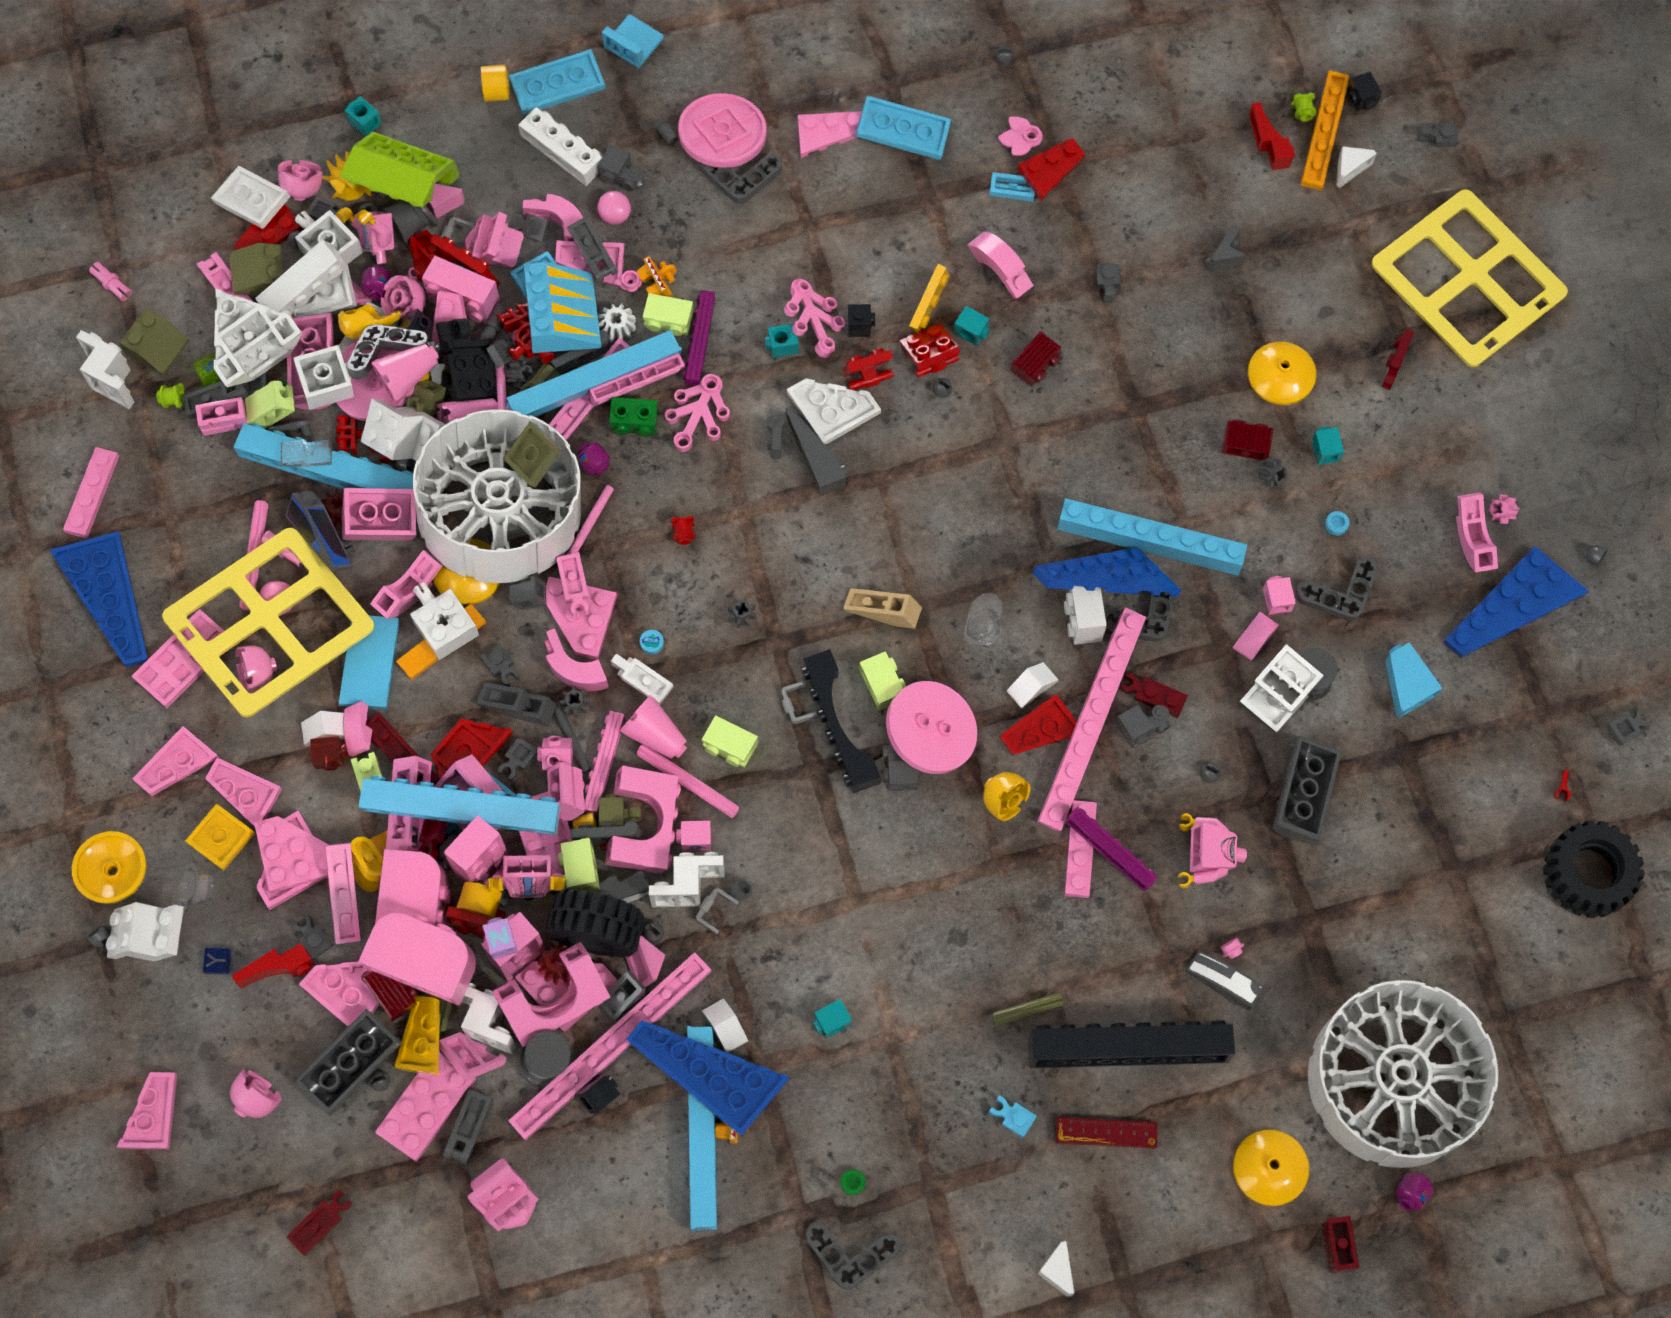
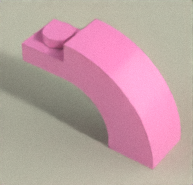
M547 194L546 202L539 199L523 200L522 208L525 218H527V214L551 220L564 230V241H574L567 227L583 217L571 202L553 194Z
M983 232L967 244L978 263L986 264L999 276L1013 299L1019 298L1034 286L1023 269L1026 267L1024 263L996 235Z
M1478 492L1458 496L1459 516H1456L1461 546L1467 562L1475 573L1498 569L1497 547L1491 541L1486 527L1483 494Z
M423 550L399 580L391 585H384L370 605L387 619L401 615L419 601L413 589L418 585L422 591L421 583H426L430 589L433 585L431 581L443 565L428 551Z
M555 628L546 631L548 640L544 642L549 655H546V660L553 674L561 682L570 687L575 686L576 689H584L585 691H598L609 688L599 659L588 663L577 662L571 659L564 652Z

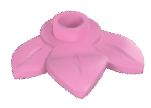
M1009 117L1011 130L1002 133L998 137L1001 144L1006 147H1012V155L1022 156L1027 154L1031 147H1036L1041 143L1042 132L1038 127L1030 125L1029 121L1025 118Z

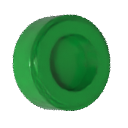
M856 1169L844 1172L840 1180L841 1189L850 1196L859 1195L864 1190L866 1184L864 1175Z

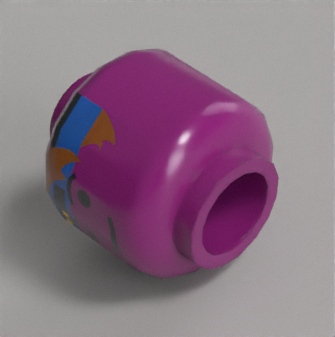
M371 266L364 270L361 283L363 294L373 300H379L381 297L384 298L386 292L383 290L384 286L391 279L389 271L381 266Z
M586 442L577 450L580 453L576 458L578 465L588 476L595 475L598 477L610 467V455L598 442L591 445Z
M1419 1172L1404 1175L1395 1190V1196L1399 1201V1205L1407 1211H1420L1424 1209L1433 1194L1431 1181Z

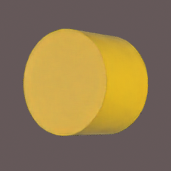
M506 64L481 66L484 101L510 100Z
M465 882L456 908L495 918L502 893L500 891L489 892L488 886L483 884Z

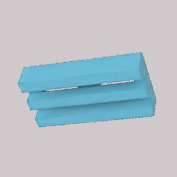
M992 173L989 196L1033 201L1035 192L1031 187L1017 185H1029L1023 176ZM996 181L1008 182L1009 184L996 183Z

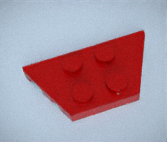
M461 718L430 754L440 778H442L454 762L469 755H473L484 767L509 739L513 731L507 727L504 729L491 726V724L475 723L472 720Z

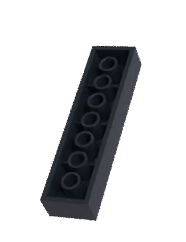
M1224 1020L1211 1021L1210 1025H1201L1200 1021L1186 1022V1025H1176V1022H1162L1161 1026H1151L1149 1022H1140L1132 1027H1126L1125 1023H1113L1111 1027H1101V1024L1094 1023L1087 1024L1086 1028H1076L1074 1024L1061 1025V1028L1051 1029L1050 1025H1038L1036 1029L1031 1030L1028 1038L1030 1068L1228 1063L1235 1055L1233 1024H1226Z

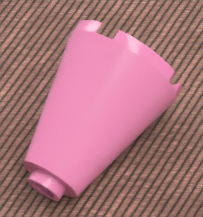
M426 344L376 359L371 362V365L379 380L384 384L387 393L396 402L404 397L437 365L436 359L439 356L432 345L428 347Z
M494 398L442 402L436 405L437 408H440V411L436 412L437 420L448 424L457 418L466 417L470 413L498 410V401L496 402Z
M651 695L641 704L620 730L625 736L670 759L674 756L679 758L687 749L684 745L687 740Z

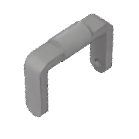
M453 217L448 225L445 226L441 238L446 236L450 239L455 224L469 229H473L475 224Z
M805 681L786 686L781 690L783 698L781 703L785 714L789 715L793 724H798L818 716L817 712L797 718L794 715L795 710L791 699L788 698L787 692L805 687Z
M718 888L714 889L710 896H706L699 906L700 911L696 915V921L715 934H718L719 930L701 918L709 911L715 902L716 896L719 894L736 906L739 903L736 899Z

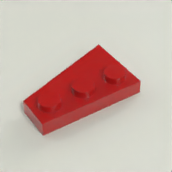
M1071 138L1019 163L1017 169L1042 202L1052 189L1054 190L1059 185V182L1084 159L1085 153L1075 139Z
M284 204L263 229L251 224L236 242L234 248L238 250L257 243L280 245L288 240V235L292 231H302L303 228L295 221L296 217Z
M436 234L433 235L430 242L438 251L460 266L465 264L464 267L467 270L495 281L498 288L501 283L488 269L490 267L488 263L481 258L475 260L471 257L472 253L463 247L460 249L454 246L455 243L448 237L444 236L441 238Z
M1055 694L1002 733L999 738L1012 756L1071 738L1077 721Z

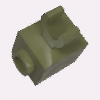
M428 379L423 380L414 386L412 396L407 398L406 407L414 406L416 407V412L423 411L430 416H434L437 411H440V408H437L436 405L443 402L446 387Z
M609 794L605 795V798H599V827L609 823L624 826L625 821H642L641 807L625 809L623 797Z

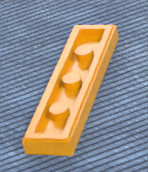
M472 604L464 608L476 625L477 630L486 624V620ZM424 639L396 662L412 681L437 662L438 658Z

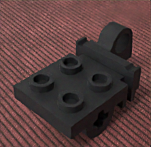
M465 318L435 324L441 350L438 353L439 355H445L440 359V362L445 363L446 367L442 372V385L446 387L447 392L451 391L453 401L496 397L497 390L488 352H482L484 348L489 346L488 339L468 340L471 327L469 321Z

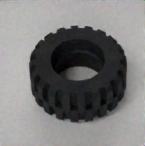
M1593 820L1585 821L1582 825L1577 823L1568 830L1566 829L1549 847L1550 850L1544 858L1546 864L1543 866V874L1548 875L1545 884L1547 888L1551 887L1553 889L1551 896L1554 900L1559 898L1563 902L1560 906L1565 910L1570 907L1574 909L1573 914L1581 916L1583 913H1586L1587 918H1595L1597 915L1602 918L1620 910L1639 891L1641 887L1640 881L1644 879L1645 872L1640 869L1644 865L1643 857H1638L1637 855L1640 851L1638 845H1632L1629 841L1632 837L1628 833L1625 835L1619 832L1621 828L1616 825L1610 828L1607 827L1608 823L1604 821H1599L1595 825ZM1591 850L1601 854L1612 868V885L1606 889H1597L1585 884L1578 877L1574 869L1573 860L1576 852Z
M565 889L558 891L553 896L545 930L548 937L553 941L559 942L561 945L572 947L581 942L588 953L624 958L625 956L630 957L637 951L645 918L641 909L622 899L586 890Z

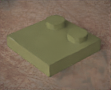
M529 421L503 459L529 486L536 488L562 449L536 423Z

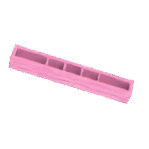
M676 354L589 390L588 396L595 407L611 400L612 397L617 398L683 371L685 364L680 354Z
M610 711L609 715L605 717L604 723L606 727L601 731L602 741L597 745L598 755L593 759L594 769L590 771V783L585 787V793L587 794L584 799L586 803L584 813L593 812L596 816L599 814V798H603L621 736L620 730L625 722V714Z

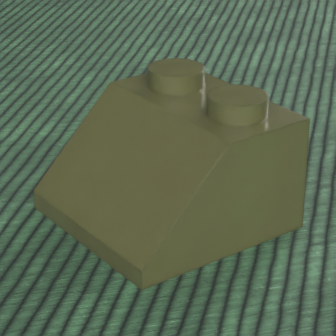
M257 243L229 253L232 288L235 295L258 296L284 274L281 245Z
M145 308L120 341V345L127 356L164 376L187 345L189 339L164 317Z

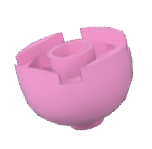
M288 160L278 165L279 186L287 191L294 200L303 201L315 195L321 188L323 171H321L319 165L305 160H299V164H292V160Z
M396 275L389 279L383 289L386 291L385 297H381L382 311L386 316L400 310L402 314L398 321H401L404 315L417 308L423 312L426 295L419 282L401 275Z
M250 645L236 648L235 657H240L239 664H236L240 683L248 693H255L272 681L273 672L277 671L276 661L274 657L270 658L268 652L259 646Z
M242 1069L235 1078L230 1090L231 1101L235 1105L233 1109L244 1118L246 1116L262 1118L269 1115L280 1104L282 1098L278 1091L273 1094L269 1089L272 1084L265 1078L251 1070L245 1074V1069Z

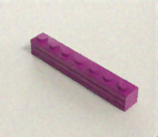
M701 290L700 295L697 296V303L699 304L698 308L695 307L694 316H696V320H693L692 323L694 332L690 334V341L692 343L688 346L689 358H686L685 362L687 371L683 373L686 385L696 386L701 381L715 303V292Z
M1075 808L1065 819V822L1143 891L1149 889L1158 878L1154 871L1144 866L1140 859H1136L1129 849H1125L1119 840L1110 836L1109 832L1101 828L1098 822L1090 818L1082 808Z

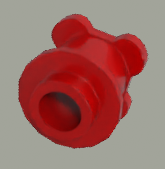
M674 517L671 519L672 529L675 532L673 540L678 542L679 545L691 544L696 539V534L693 533V527L695 526L694 517Z

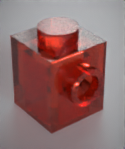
M339 736L310 739L311 762L315 769L323 768L324 770L332 771L344 766V758H348V750L346 744H343Z

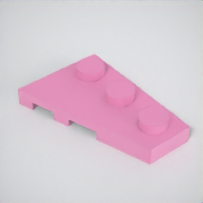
M862 111L798 115L801 158L808 156L810 152L825 150L827 146L832 144H841L858 138L856 133Z
M557 240L556 264L592 273L574 241ZM602 242L618 273L614 275L609 274L601 282L621 288L624 243ZM604 261L596 264L599 270L606 266Z
M442 290L438 291L432 340H434L435 345L439 344L440 346L435 324L438 322H449L453 319H467L462 295Z
M182 726L135 775L133 781L149 795L154 796L214 762L219 756Z
M216 758L205 778L254 827V822L267 818L282 791L280 786L219 758Z
M149 1073L137 1100L138 1104L132 1117L128 1120L127 1129L123 1138L120 1139L117 1148L170 1150L177 1081L176 1073Z

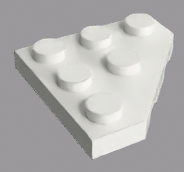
M807 378L787 389V395L811 430L825 445L881 414V408L868 391H854L846 389L845 386L816 383L815 380Z

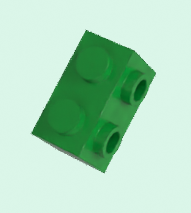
M612 397L609 418L611 432L619 435H626L628 433H636L640 436L656 435L659 414L658 400Z

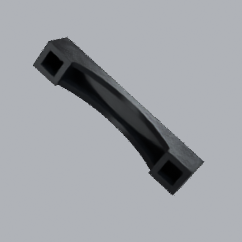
M831 649L805 657L804 667H801L802 675L805 681H810L812 688H809L813 702L817 701L819 704L818 716L821 723L826 722L828 730L825 731L829 744L835 745L837 752H834V756L838 766L842 765L845 771L842 776L846 787H851L854 794L879 785L881 776L873 756L867 757L851 743L837 719L832 700V686L834 679L838 678L839 670Z

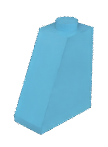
M1410 642L1404 646L1398 644L1393 647L1385 661L1395 714L1398 719L1435 698L1442 690L1441 685Z

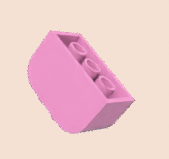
M384 849L375 924L388 914L402 913L413 918L415 914L426 917L436 927L438 923L448 926L446 906L451 903L452 891L449 889L448 875L443 867L434 858L423 852Z
M392 913L382 917L375 924L358 962L369 970L460 1006L476 968V959L472 949L456 935V932L452 931V928L438 923L437 927L433 926L434 923L421 915L415 914L413 918L402 913Z

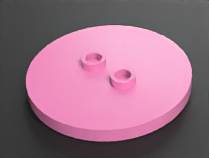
M719 93L698 98L685 108L679 119L678 135L682 147L693 159L708 166L727 168L747 163L759 154L766 141L767 126L763 114L753 103L736 95Z
M394 337L391 339V341L400 340V338ZM359 339L348 346L342 353L344 363L348 362ZM382 348L377 359L401 351ZM366 349L363 350L361 353L367 354L370 353L372 350ZM372 367L371 373L365 378H351L354 397L336 403L349 416L357 420L366 421L371 399L378 398L392 407H403L407 402V398L412 395L414 387L404 397L394 402Z
M933 681L912 683L903 688L889 705L886 716L889 740L897 754L913 768L930 774H944L960 767L972 755L977 742L975 717L967 702L952 688Z

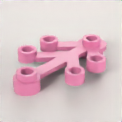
M796 279L791 284V295L793 297L784 307V312L787 316L794 317L799 311L798 304L802 301L804 310L799 320L792 326V331L795 335L802 336L808 328L807 323L810 319L819 340L815 345V351L820 357L828 358L835 350V342L827 337L821 321L831 326L837 332L844 328L846 322L841 316L833 318L812 303L813 301L819 304L826 312L831 313L837 307V301L834 298L827 297L825 299L812 290V286L806 280Z
M707 374L701 379L699 385L685 390L679 389L674 394V400L678 405H684L687 403L688 398L701 394L698 401L677 409L671 408L665 412V420L668 424H675L680 417L692 413L684 431L677 433L674 437V446L680 452H687L691 449L693 444L692 435L701 416L707 427L708 439L716 441L720 438V428L715 424L707 406L710 398H712L717 408L716 417L719 421H727L730 417L729 408L724 405L720 395L723 387L722 380L715 374ZM709 384L715 385L714 388H708L707 386ZM679 395L685 396V398L682 400L678 399L677 397ZM721 411H725L727 413L725 416L719 415ZM674 414L676 415V417L670 419L668 418V415ZM713 430L718 432L716 435L710 434ZM682 441L688 443L686 446L679 445Z

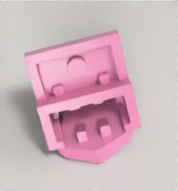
M498 212L493 217L484 214L477 220L476 226L464 239V248L472 253L471 257L475 260L481 258L491 265L513 268L518 259L524 237L523 233L508 227V223H505L507 215Z
M505 1159L498 1160L475 1178L470 1184L473 1192L467 1196L470 1202L484 1215L487 1222L498 1232L502 1228L510 1229L526 1225L535 1209L536 1202L539 1200L527 1182Z

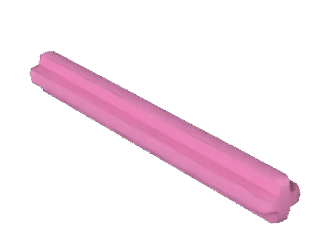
M257 500L254 503L247 554L262 545L261 539L265 532L268 511L266 501ZM259 568L246 577L255 590ZM240 599V608L245 611H250Z
M643 744L638 748L637 756L665 774L678 776L679 784L730 818L736 816L739 811L738 805L655 750Z

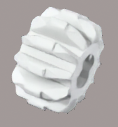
M612 303L610 310L604 307L603 314L598 316L599 330L606 331L611 342L615 338L623 340V337H627L630 339L631 332H635L636 318L632 315L630 308L624 309L622 303L618 308H615V305Z

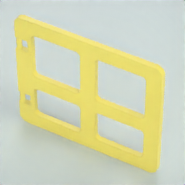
M1470 190L1459 191L1375 255L1371 262L1372 268L1469 367L1479 366L1493 353L1542 317L1548 310L1561 302L1568 293L1567 287ZM1462 210H1466L1498 242L1497 245L1478 259H1473L1442 228L1443 224ZM1426 238L1430 239L1460 270L1458 275L1429 297H1424L1393 265L1397 259ZM1508 256L1513 257L1544 288L1542 293L1523 307L1519 306L1488 275L1491 269ZM1471 285H1475L1507 317L1505 322L1475 345L1470 344L1439 312L1443 306ZM1543 300L1547 305L1539 310L1535 304ZM1492 339L1496 345L1488 349L1484 344Z
M294 528L284 529L166 608L162 614L164 623L243 717L255 715L370 635L374 630L373 620ZM284 550H291L309 571V574L273 599L265 601L246 579L247 575ZM321 588L351 621L352 625L314 652L309 653L280 620L279 616ZM232 589L251 611L250 614L211 641L204 640L187 619V616L225 590ZM187 628L194 635L189 641L181 633ZM264 628L294 665L255 693L250 694L222 662L220 656L257 630ZM231 682L239 690L234 695L225 687Z

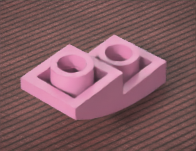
M362 701L344 709V736L348 754L351 757L369 750L371 745L372 729L366 726L368 705Z

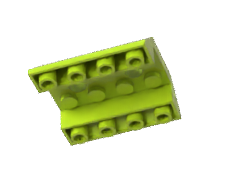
M371 132L353 146L342 169L340 178L348 180L349 183L368 187L373 192L387 194L392 199L407 201L412 206L424 207L432 200L436 182L451 185L459 178L460 173L454 160L376 132Z

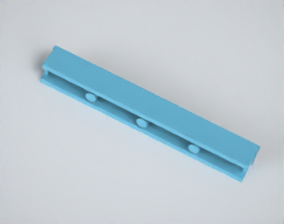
M670 330L507 397L508 403H505L507 410L536 417L588 395L589 390L680 354L682 349Z
M687 1026L688 1038L706 1046L714 1047L712 1027ZM688 1093L691 1231L717 1230L715 1115Z

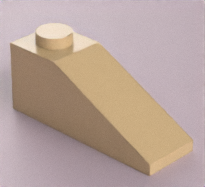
M850 588L843 609L847 612L892 626L915 629L922 607L911 595Z

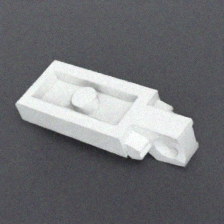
M616 654L611 660V665L619 671L617 675L623 681L646 697L651 695L659 705L674 687L671 682L636 658L632 659L629 657L626 661Z

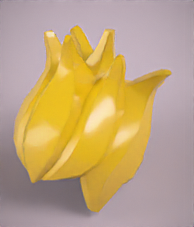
M345 151L344 161L338 154L335 155L336 167L330 161H326L331 176H323L322 178L327 180L336 190L332 199L339 198L351 201L360 198L364 193L372 196V191L368 187L349 183L348 180L340 178L349 152Z

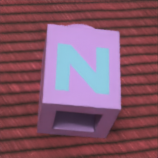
M493 918L488 921V924L483 925L493 960L518 952L507 918Z

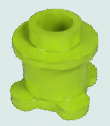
M1314 93L1296 94L1293 96L1294 101L1291 103V107L1296 109L1295 118L1303 122L1310 121L1317 113L1312 102L1315 99Z
M178 383V385L173 387L161 386L160 390L157 391L158 403L163 408H168L171 405H175L176 408L184 406L182 398L185 395L184 385Z

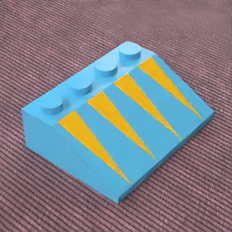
M549 262L524 263V281L532 352L541 353L601 348L592 273Z

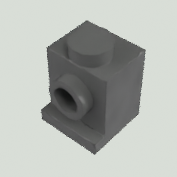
M530 576V580H521L518 584L510 585V590L508 591L510 603L521 610L546 605V583L536 576Z

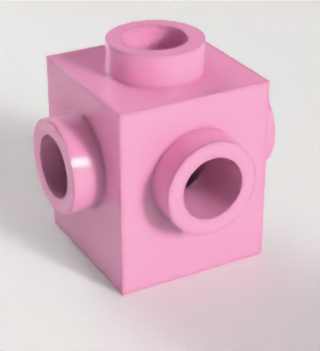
M560 736L543 738L542 747L537 749V759L542 761V770H549L559 762H565L572 767V738H561Z

